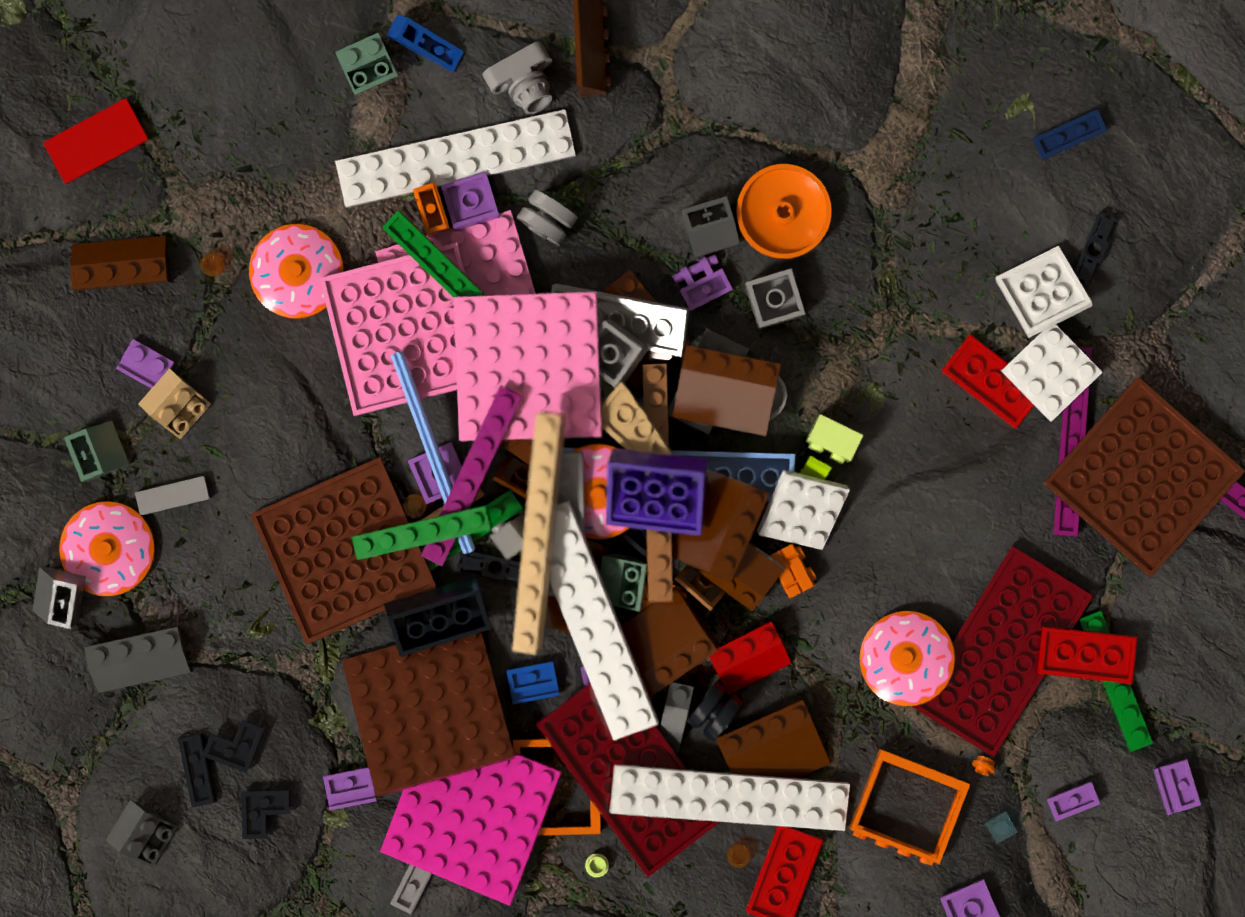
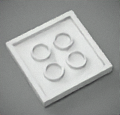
M1059 246L995 277L999 288L1028 338L1092 307L1089 296Z
M1056 324L1043 330L1001 370L1050 422L1103 373Z
M783 470L757 528V532L761 536L823 550L850 489L844 484Z

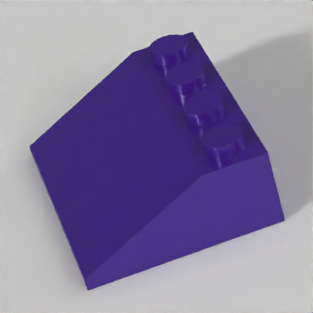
M613 448L607 465L606 525L701 536L708 459Z

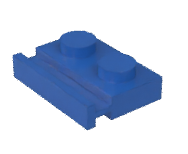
M553 661L507 670L513 704L560 695Z

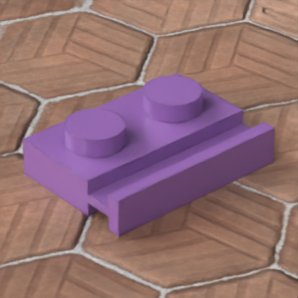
M133 339L116 369L152 389L169 368L172 369L175 362Z
M1187 759L1153 769L1167 815L1201 805Z
M368 767L323 776L329 810L377 801Z

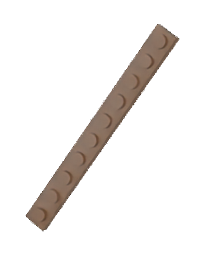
M667 364L643 365L644 412L669 447ZM647 530L649 603L673 602L671 532Z

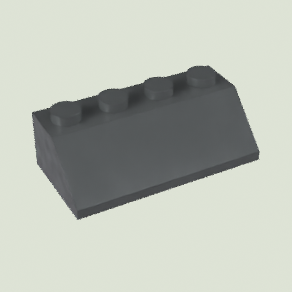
M181 626L84 647L89 672L98 693L191 673Z

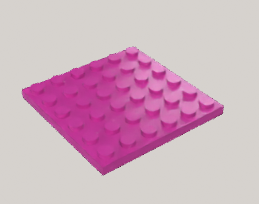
M514 752L515 759L405 789L400 797L380 852L511 906L562 771Z

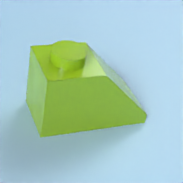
M810 456L807 458L799 474L825 480L832 467Z

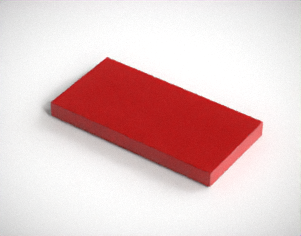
M125 98L48 139L43 144L64 183L67 185L149 141L129 101Z
M971 334L967 336L941 370L944 375L1014 429L1019 426L1034 406L1001 372L1009 363Z
M1042 626L1037 674L1133 684L1138 637Z
M777 826L745 912L757 917H795L823 839L792 827Z

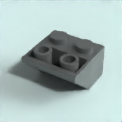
M727 196L681 210L682 219L695 258L740 244Z
M40 566L33 611L47 624L71 629L80 618L86 576Z
M130 800L106 838V841L119 853L153 867L178 826L150 808Z

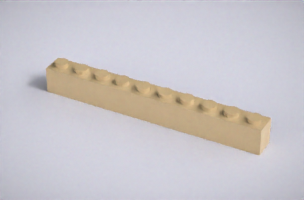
M542 410L536 413L512 651L537 654L543 648L567 414L563 412Z

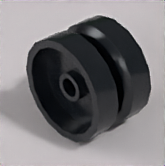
M718 680L710 687L686 720L687 723L696 729L701 727L708 719L709 722L703 730V735L712 742L729 726L744 702L742 698L733 693L722 703L721 700L727 692V687Z

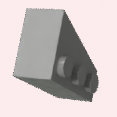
M526 512L508 524L501 522L492 529L494 534L490 537L507 560L523 550L524 518H526Z

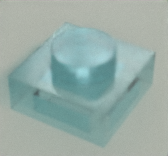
M1006 811L985 822L996 844L1018 833Z

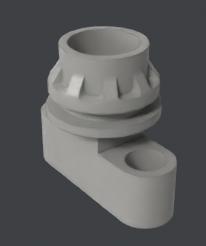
M542 42L530 44L489 67L483 73V78L493 94H500L508 90V94L514 103L522 107L526 114L537 113L546 108L552 101V96L549 92L550 84L546 80V75L542 72L552 63V59Z

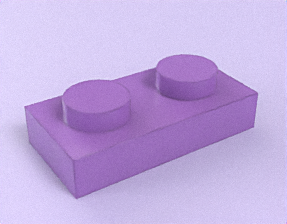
M1091 781L1046 798L1055 821L1100 805Z

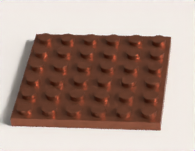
M1136 377L1043 484L1151 578L1245 470L1142 379Z
M381 457L250 514L306 645L385 611L384 603L437 588L427 562L421 556L420 546L357 560L352 541L353 536L409 523Z
M482 632L401 657L399 656L397 646L394 645L342 660L376 797L515 759Z

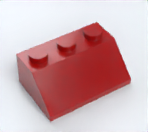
M771 621L719 646L718 651L709 656L722 684L727 687L728 695L792 664Z

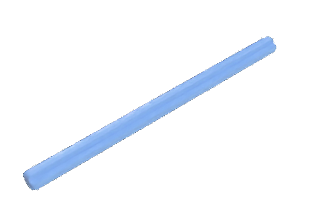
M403 351L392 354L391 358L444 503H446L453 486ZM470 534L457 537L464 554L475 550Z

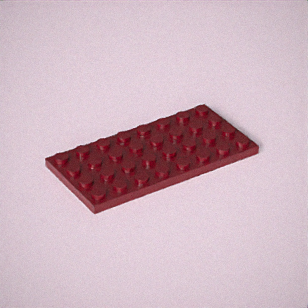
M1011 546L952 641L955 651V667L950 682L936 698L927 703L912 707L994 757L1045 675L1037 674L1042 626L1073 630L1093 595Z
M591 682L536 723L547 741L647 878L720 823L719 821L610 813L614 764L687 769L656 726L613 740Z

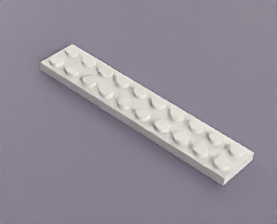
M561 110L337 160L335 163L345 207L348 208L413 193V189L434 182L437 187H441V185L486 172L487 176L576 157L566 111Z
M569 500L557 505L549 581L613 740L655 726L659 721L571 502Z
M614 764L610 813L845 831L850 784L848 782Z

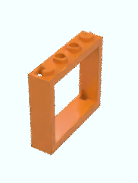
M546 738L513 739L512 744L513 752L520 755V747H552ZM590 800L591 826L541 827L539 835L600 834V812Z
M879 748L849 829L854 831L853 836L866 840L867 837L876 840L875 844L888 849L890 845L898 848L897 853L910 858L911 854L919 856V861L932 866L933 863H937L940 865L970 784ZM883 761L957 789L933 853L859 824Z

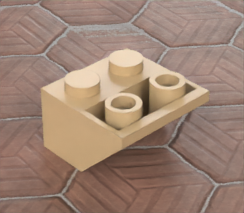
M169 368L139 402V405L153 419L181 439L208 409L211 403Z

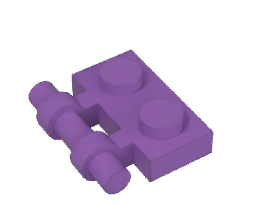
M715 255L708 258L703 257L699 259L698 263L688 268L685 266L680 269V272L672 276L676 284L684 280L686 281L688 286L680 289V292L690 311L733 290L722 269L713 273L711 266L718 263ZM704 270L706 277L694 282L692 276Z

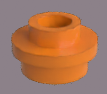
M977 756V759L972 763L976 768L975 771L985 776H988L989 773H994L996 770L994 767L995 762L984 756Z

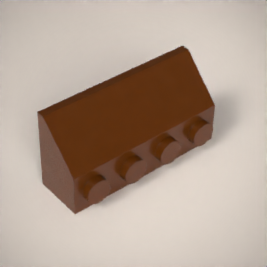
M167 236L72 244L70 261L72 290L79 292L171 283Z
M749 541L731 583L699 569H694L753 611L785 567Z

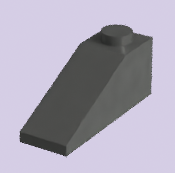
M672 682L668 687L659 732L675 754L678 755L694 687Z

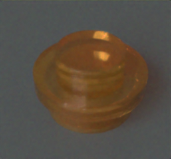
M208 253L201 260V270L208 276H218L224 269V260L216 253Z
M410 495L403 502V510L411 518L421 517L426 511V502L419 495Z
M742 844L731 846L727 852V860L735 868L745 867L751 858L749 849Z

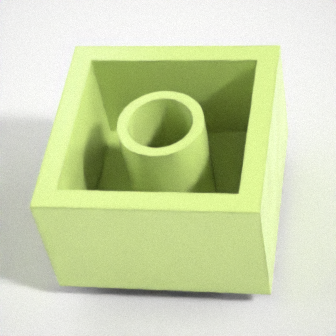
M818 415L805 442L809 444V449L819 454L825 451L831 454L829 457L831 460L844 464L845 461L850 462L863 435L823 415Z

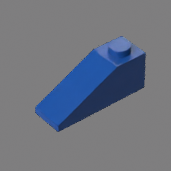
M396 16L386 35L405 48L451 72H454L464 53L461 49L404 16Z

